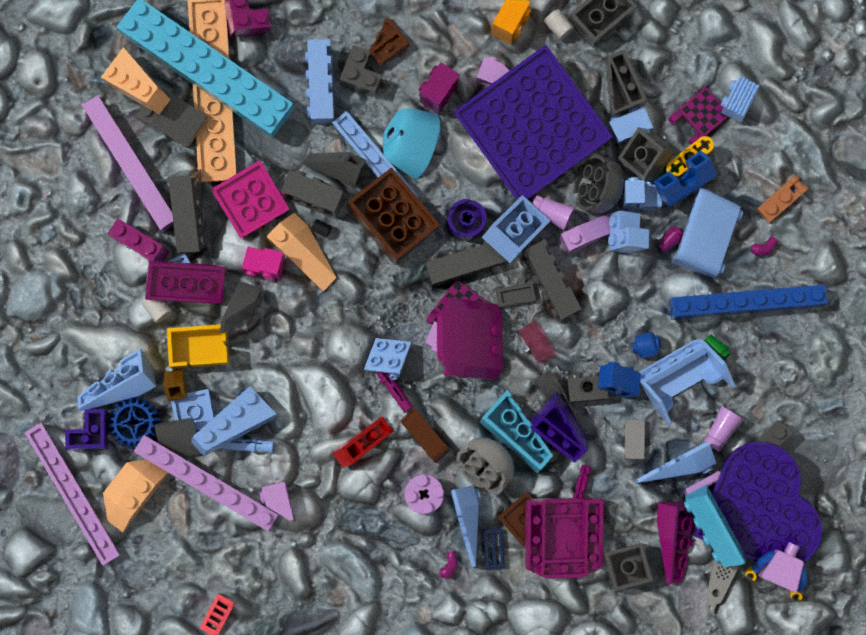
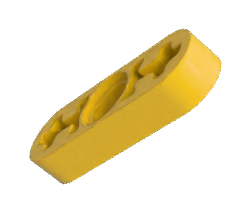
M708 136L700 137L667 164L666 173L671 171V165L676 167L680 164L678 159H681L682 163L687 166L684 155L688 152L694 155L697 154L696 150L701 147L702 141L709 143V149L703 148L701 151L706 155L711 153L714 147L713 140ZM682 165L678 169L679 173L673 172L672 174L679 178L687 171V167L684 168Z

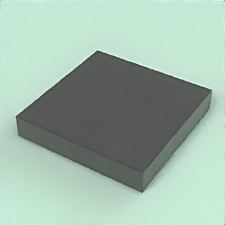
M193 417L155 424L158 443L180 457L201 454L191 443L192 437L197 433Z

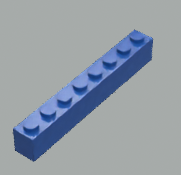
M825 285L672 297L669 300L671 320L823 307L827 304Z

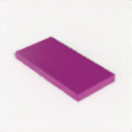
M148 260L145 299L222 304L226 266Z

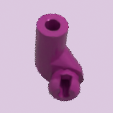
M771 236L766 244H753L750 249L751 253L758 257L768 256L779 241Z
M456 551L446 552L448 563L439 570L441 578H451L458 569Z

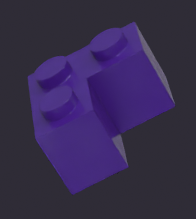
M85 409V429L65 430V449L69 451L108 449V411L105 409Z

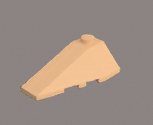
M295 213L280 222L268 234V241L280 252H283L323 292L337 278L309 226Z

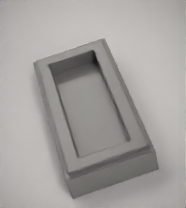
M625 420L624 459L644 460L645 420Z

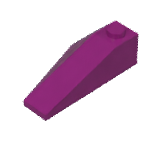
M667 501L658 503L657 526L667 584L683 581L689 560L687 552L690 546L693 547L694 540L691 539L694 529H696L693 520L695 516L693 512H688L684 502Z

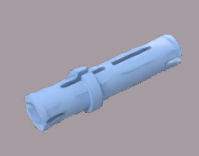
M252 438V440L235 439L221 447L220 450L273 453L274 441L257 440L256 438Z

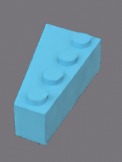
M508 390L480 420L484 427L536 473L552 458V453L541 437L530 428V421L526 419L521 408L515 403Z

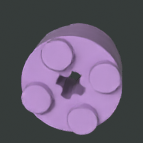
M419 475L408 482L405 488V501L408 507L415 513L422 515L435 512L442 504L444 492L442 485L436 478L430 475ZM427 490L429 498L420 499L421 495L419 492Z

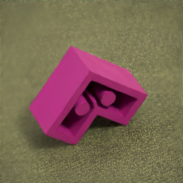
M247 247L242 270L246 272L245 275L256 278L257 275L264 277V280L275 282V280H281L286 257L280 251L268 248L260 250Z

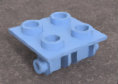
M376 338L364 370L389 373L390 379L396 380L400 377L411 342Z

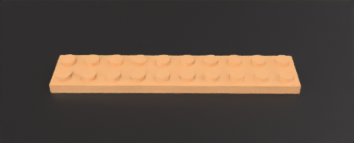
M188 0L190 33L230 60L228 24L224 0ZM193 85L194 108L208 116L196 135L198 170L201 169L202 184L224 182L237 174L233 112Z

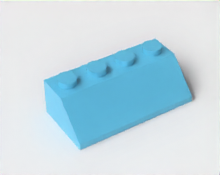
M707 484L686 494L685 507L689 513L693 512L695 516L693 520L698 529L702 528L705 534L703 539L707 546H712L714 550L712 555L717 563L720 562L723 567L744 564V551Z

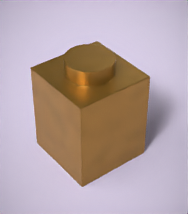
M183 369L164 372L163 387L167 401L187 398V382Z

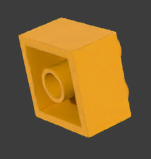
M505 0L492 24L491 35L510 45L513 40L517 41L522 32V24L526 25L530 18L532 10L529 8L530 1Z

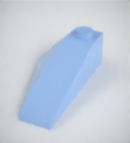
M707 441L635 481L636 483L696 474L701 471L705 474L713 470L712 465L716 464L711 446Z
M471 485L451 490V495L471 567H475L478 500H481L478 488L474 489V486Z

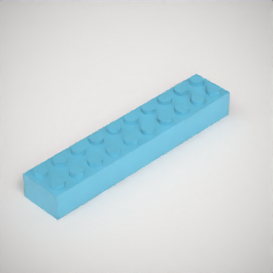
M136 0L116 27L122 36L272 139L295 109L291 101L144 0Z

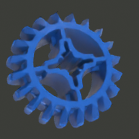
M138 397L136 403L134 398H129V404L126 400H122L124 406L116 404L115 406L119 410L117 412L111 410L115 417L108 418L109 421H113V424H109L108 428L115 429L110 432V435H117L114 441L119 442L121 440L120 446L124 447L127 443V448L131 449L134 444L136 449L143 437H139L140 429L148 424V430L144 435L148 438L151 435L157 437L153 431L155 423L160 422L161 419L154 418L159 412H151L155 406L153 404L148 406L149 401L144 400L141 404V398ZM136 408L143 409L149 418H139ZM130 409L129 417L120 422L122 415ZM135 418V420L140 421V423L136 424L135 428L133 429V426L128 424L132 423L134 421L133 419ZM120 428H129L133 439L126 438Z

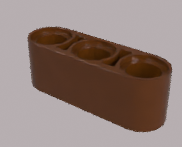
M415 408L400 420L402 425L435 463L450 452V449Z

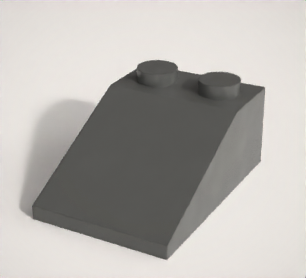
M161 88L171 100L160 115L142 106L136 117L145 126L188 149L208 116L169 91Z

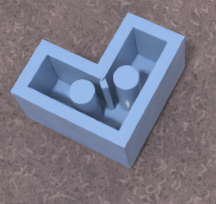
M631 177L625 180L624 191L621 197L622 210L661 209L662 199L654 182H644V180H639L638 177Z
M627 211L611 213L609 219V251L630 254L649 249V229L640 228V213Z

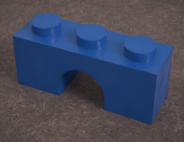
M702 151L685 161L687 171L683 177L677 179L669 171L654 181L660 198L669 207L717 176L711 159Z

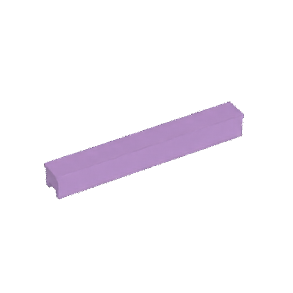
M97 95L81 105L157 226L164 234L165 231L174 226L172 211Z

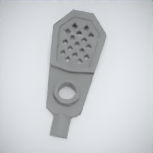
M715 559L713 560L706 599L709 601L706 610L712 613L715 610L716 604L722 602L738 570V566L728 567V569L727 567H721L722 564L717 563ZM714 589H717L719 591V595L717 597H714L712 595V591Z

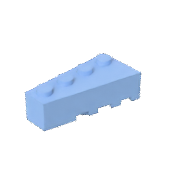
M330 39L307 40L308 51L305 52V60L309 70H306V81H309V88H306L307 99H310V106H307V118H311L312 124L332 123L334 121V90Z
M249 386L192 437L191 443L203 456H206L227 445L229 442L241 438L250 431H254L260 428V426L273 421L276 413Z

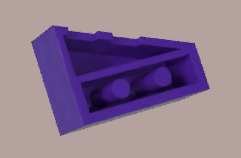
M556 392L532 417L530 428L575 463L588 450L589 439L558 392Z

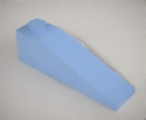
M141 348L120 360L121 365L114 371L111 369L107 371L105 378L101 382H94L77 397L78 409L83 411L137 397L156 387L155 374Z

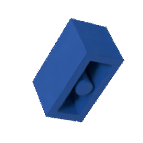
M609 362L607 365L600 366L598 388L623 398L639 396L641 373L633 371L631 367L620 366L618 362Z

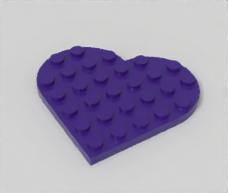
M750 442L734 450L722 467L712 490V495L743 549L744 557L757 561L760 557L775 549L784 553L790 542L799 546L795 558L806 562L816 552L821 541L822 526L820 518L813 505L798 495L801 478L794 458L784 448L771 442ZM696 527L693 534L694 537L704 540L703 535L705 534L702 528L698 529Z

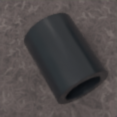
M316 219L311 231L327 238L332 226Z

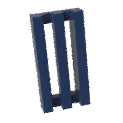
M502 529L483 530L485 569L505 568ZM491 533L493 565H489L487 534ZM495 533H498L500 564H497Z

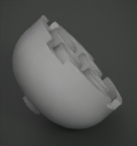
M475 438L469 441L457 453L456 459L461 463L463 468L461 470L462 474L474 487L482 492L488 490L493 495L500 494L513 478V460L508 451L495 440ZM484 467V472L477 478L475 474Z

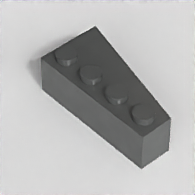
M201 169L182 170L168 177L177 253L199 252L206 245V236L203 228Z
M544 239L524 251L522 262L527 270H531L533 274L531 278L534 284L542 289L541 296L545 303L549 302L552 309H550L552 316L555 320L559 319L562 322L580 312L581 307L570 286L565 285L566 279L560 269H556V259L553 253L547 252L545 247L548 244Z

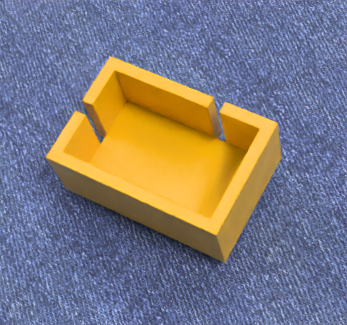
M221 324L167 328L169 367L171 369L190 368L189 364L193 368L230 365L229 348L225 345L228 344V331L224 334L220 333Z

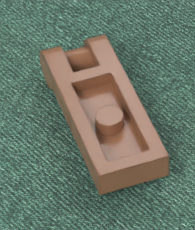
M797 175L793 176L756 209L768 224L809 189L806 184L803 185L799 181L800 178ZM792 185L798 190L796 193L790 190Z

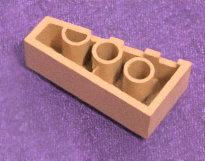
M124 47L101 76L113 89L159 115L171 100Z

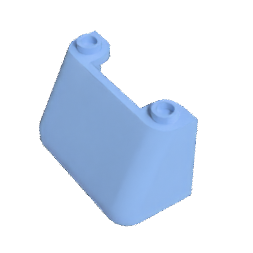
M700 187L695 194L694 204L692 205L687 225L672 264L716 278L718 274L722 275L725 264L722 262L736 221H740L743 211L740 210L741 206Z

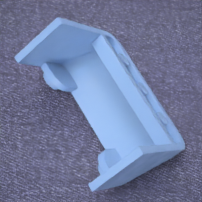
M702 339L691 341L639 372L641 373L640 385L655 410L668 425L672 423L667 413L674 404L671 397L702 379L709 384H716L724 379L731 388L735 387L727 364Z

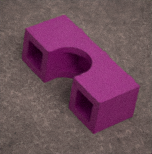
M118 218L107 233L116 242L135 251L146 260L164 261L170 253L163 245Z

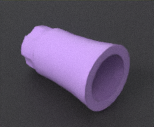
M539 195L533 201V205L550 220V223L563 231L567 229L575 211L574 206L565 205Z
M721 406L704 443L708 441L711 448L720 452L744 420Z

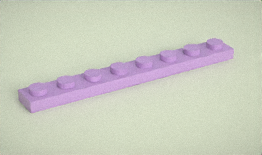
M43 423L26 431L25 435L101 564L104 566L121 556Z
M145 435L134 450L136 454L266 531H269L278 516L275 512Z

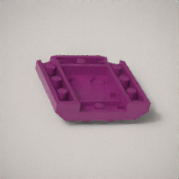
M451 297L443 298L442 302H445L443 309L437 314V357L439 362H443L446 371L443 372L444 376L491 381L498 380L503 370L502 311L498 305Z
M593 497L533 498L526 500L525 569L545 579L583 578L595 569L602 568L604 500Z

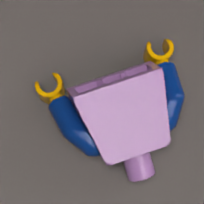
M790 542L784 553L776 549L769 551L760 557L753 566L748 567L745 576L749 573L753 574L752 581H755L758 575L790 590V598L794 594H798V600L802 599V592L808 582L806 567L803 565L804 562L795 558L799 546Z

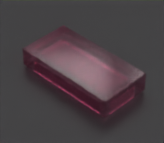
M535 321L518 330V333L538 364L554 354L553 349Z

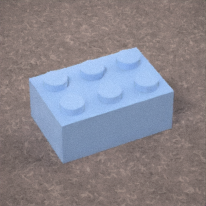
M522 195L491 225L482 238L511 263L541 233L550 220Z

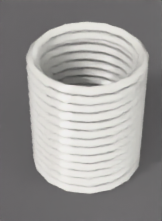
M560 9L553 11L544 20L545 25L549 27L558 40L565 38L574 29V26L561 13Z
M144 299L141 303L155 323L161 322L172 312L165 301Z

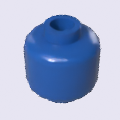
M653 332L638 334L635 337V342H632L634 354L638 353L641 359L657 356L661 350L659 336H655Z

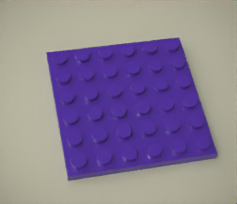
M546 44L453 112L516 200L522 195L529 199L613 138Z

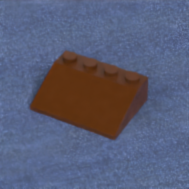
M392 167L351 198L346 206V209L394 265L410 254L440 226L438 221Z

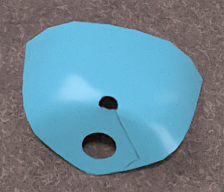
M401 109L394 115L384 131L383 153L385 158L416 180L429 165L440 132L438 114L418 109ZM394 128L392 137L388 139L389 130ZM400 130L404 132L402 136H399Z

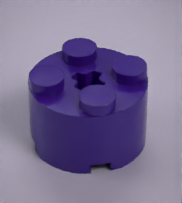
M470 199L456 202L448 214L450 232L461 241L474 240L483 233L486 225V212L483 206ZM464 217L470 219V223L463 222Z

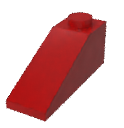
M381 416L343 443L332 454L342 468H345L355 463L390 435L393 430L383 416Z

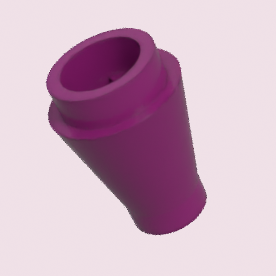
M676 225L673 228L670 227L657 246L666 253L681 242L683 232Z

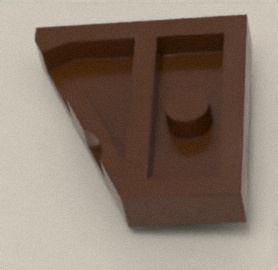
M387 17L369 51H371V57L382 67L409 47L410 43Z

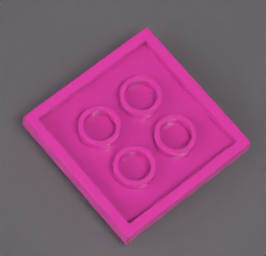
M260 160L211 189L240 239L289 210V207Z

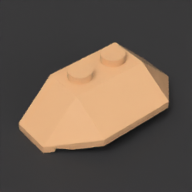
M148 460L126 462L103 492L107 521L121 532H124L169 473Z

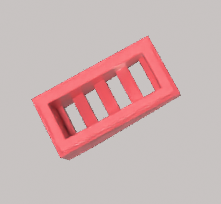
M217 594L200 629L211 635H219L236 602L221 594ZM219 601L228 606L227 610L218 605ZM215 608L225 613L224 616L214 612ZM213 615L214 617L220 619V624L210 619V617ZM209 622L215 625L217 629L214 630L208 627L207 623Z

